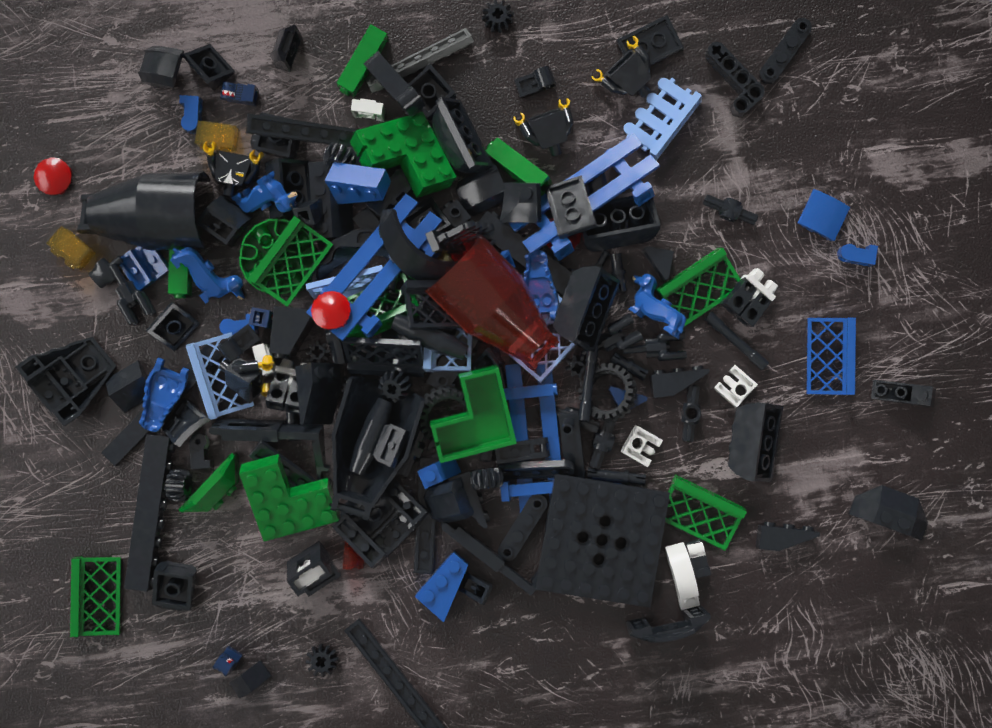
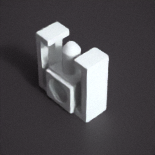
M352 99L351 112L355 118L375 119L377 115L376 121L384 122L386 110L383 103H377L375 100Z
M262 343L252 347L255 360L258 362H262L263 357L266 355L273 357V354L269 353L270 345ZM274 363L270 371H265L262 368L259 369L262 370V376H270L275 373L276 366Z
M734 365L729 372L739 381L736 382L730 376L725 375L723 380L732 389L729 391L720 382L714 389L737 408L758 384ZM737 386L744 387L745 395H738L735 392V388Z
M635 425L620 452L648 467L652 460L640 453L643 451L649 455H654L655 450L646 444L647 441L659 447L663 440ZM635 438L640 440V445L637 448L632 446Z

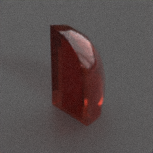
M345 541L343 569H363L364 560Z

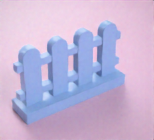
M661 78L658 81V88L661 90L659 95L655 93L647 95L649 108L647 110L638 108L635 111V117L639 120L636 125L633 123H626L624 125L626 138L634 133L643 145L642 150L645 152L650 150V154L656 161L702 102V95L695 91L691 95L690 89L683 90L674 84L675 79L673 78L670 80ZM666 94L677 101L674 106L663 99ZM654 109L666 116L663 121L652 114ZM643 124L654 130L651 136L640 129ZM660 134L661 137L659 138V140H656L657 136Z

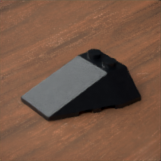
M89 337L57 349H50V351L41 354L31 355L16 365L15 368L50 414L65 427L83 413L114 371L116 364L93 337Z

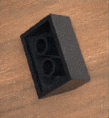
M277 158L266 162V175L274 171V178L283 185L287 194L296 192L298 195L295 199L297 205L311 200L308 164L310 161ZM270 201L272 204L269 206L270 219L292 220L295 216L292 210L280 212L275 202Z

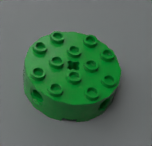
M268 219L255 225L244 236L241 244L239 265L244 277L257 290L268 294L266 291L248 280V278L290 221L285 219ZM303 228L298 233L299 241L310 240V235ZM311 242L300 244L301 255L312 253ZM313 242L315 253H317L318 249L315 242ZM297 244L289 245L286 249L288 257L299 255ZM313 256L302 257L303 268L313 266ZM299 258L288 259L290 271L301 269ZM286 260L277 261L275 264L276 273L287 271ZM302 271L290 273L292 284L300 283L303 280ZM288 274L277 275L278 286L290 285ZM312 275L309 277V279L300 291H303L306 288V284L311 283ZM274 276L266 277L261 283L267 288L276 287ZM290 287L279 289L280 297L291 296ZM276 289L271 290L272 292H274L275 294H277Z

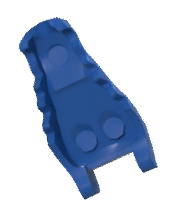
M541 250L533 254L529 252L525 255L526 271L522 279L523 287L521 288L520 296L525 324L533 323L534 315L550 314V320L554 321L560 304L548 267L547 254Z
M157 358L155 366L145 382V396L143 397L142 405L144 410L139 420V424L151 432H157L161 429L165 418L182 396L189 375V369L184 367L180 374L164 368L165 360L162 358Z

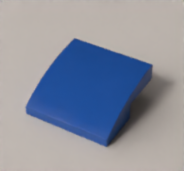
M813 189L797 224L810 232L818 233L829 241H835L850 207L821 191Z
M138 246L121 256L124 262L119 266L129 281H133L137 290L141 291L169 273V264L159 250H146Z

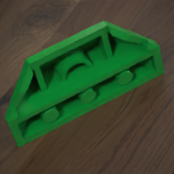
M231 453L178 510L180 512L218 510L224 503L222 500L227 495L231 496L237 490L236 485L239 483V455Z

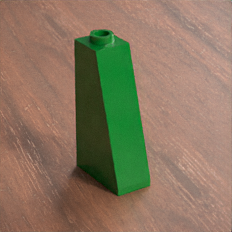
M498 137L488 144L486 152L490 160L516 182L541 183V196L546 194L545 187L553 185L549 175Z

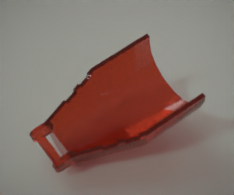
M479 235L471 249L425 292L466 333L484 340V342L500 348V350L520 359L528 368L534 371L538 367L537 364L552 347H556L559 341L549 331L523 276L482 235ZM546 340L547 342L545 343V345L536 353V355L533 358H531L530 355L533 354Z

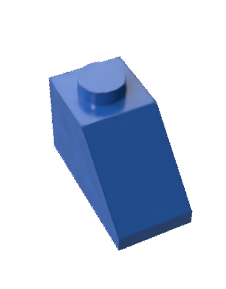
M455 459L444 463L438 461L417 472L426 489L461 473V470Z

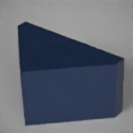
M609 386L608 391L618 407L624 400L626 391ZM636 394L637 400H634V407L647 401L648 397Z

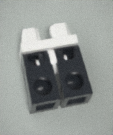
M758 268L752 270L748 275H743L729 295L719 303L728 312L734 314V317L746 327H754L771 301L776 297L774 292L778 285L771 280H767L764 285L761 284L760 280L765 274Z
M283 359L280 366H276L265 401L268 409L284 411L286 407V412L299 414L296 371L292 369L293 362Z

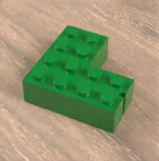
M423 112L416 113L412 118L405 116L356 130L350 141L356 156H361L359 159L361 166L389 169L400 165L416 198L447 189L456 179V175Z
M492 365L458 374L467 412L430 421L440 463L517 444L498 366Z
M279 454L241 464L239 475L263 542L339 521V510H336V512L330 510L334 496L328 478L291 488Z

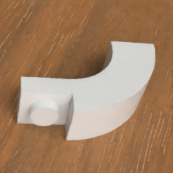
M684 542L665 547L680 609L684 610L700 606L698 587Z

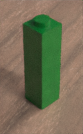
M370 24L336 83L339 92L348 97L349 95L353 97L357 95L369 74L363 63L375 52H382L389 40L386 32Z
M169 250L168 294L174 295L175 299H186V296H192V276L189 269L182 263H180L181 266L178 269L173 265L170 259L175 252Z

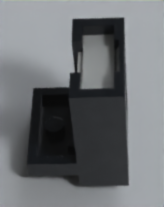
M320 541L287 561V583L298 597L303 593H306L309 597L341 576V572L333 563L329 553Z

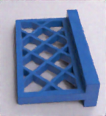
M807 318L806 394L855 395L856 318ZM812 322H820L825 329L816 335L812 331ZM834 322H843V330L838 335L829 328ZM826 330L835 337L828 345L819 338ZM811 333L815 336V338L812 341ZM816 339L825 346L818 354L811 349V344ZM836 339L842 344V350L838 354L829 347ZM825 349H828L835 356L827 364L819 357ZM816 358L824 365L818 373L811 368V363ZM836 358L842 363V369L837 374L829 367ZM825 368L835 375L827 383L819 376ZM817 377L824 386L820 390H811V382ZM836 377L842 382V391H834L829 386ZM825 387H827L830 391H822V390H823Z

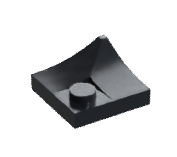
M504 183V199L500 223L542 222L541 183Z
M183 398L162 427V430L175 445L180 447L194 431L208 423L210 419L195 407L191 401Z

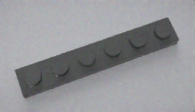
M464 28L391 66L403 78L409 74L416 73L419 69L429 64H434L435 61L443 57L450 56L459 49L468 47L474 40L469 31ZM373 75L365 78L372 93L384 89Z

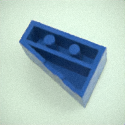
M333 162L325 182L337 204L383 200L391 180L386 169Z
M455 550L415 595L442 622L446 619L468 567V562Z

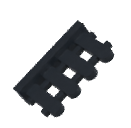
M472 220L448 232L432 230L425 235L432 252L461 255L467 252L465 244L494 231L495 228L493 224H481L480 221L474 223Z

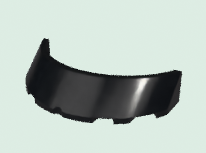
M385 209L382 211L378 229L390 260L405 275L414 280H460L470 274L480 264L496 242L493 239H484L481 241L480 250L477 255L467 257L461 261H443L423 253L409 240L400 225L395 209Z
M369 228L358 229L334 239L331 242L334 245L312 273V282L324 280L336 267L350 260L375 230ZM385 245L375 256L388 257Z

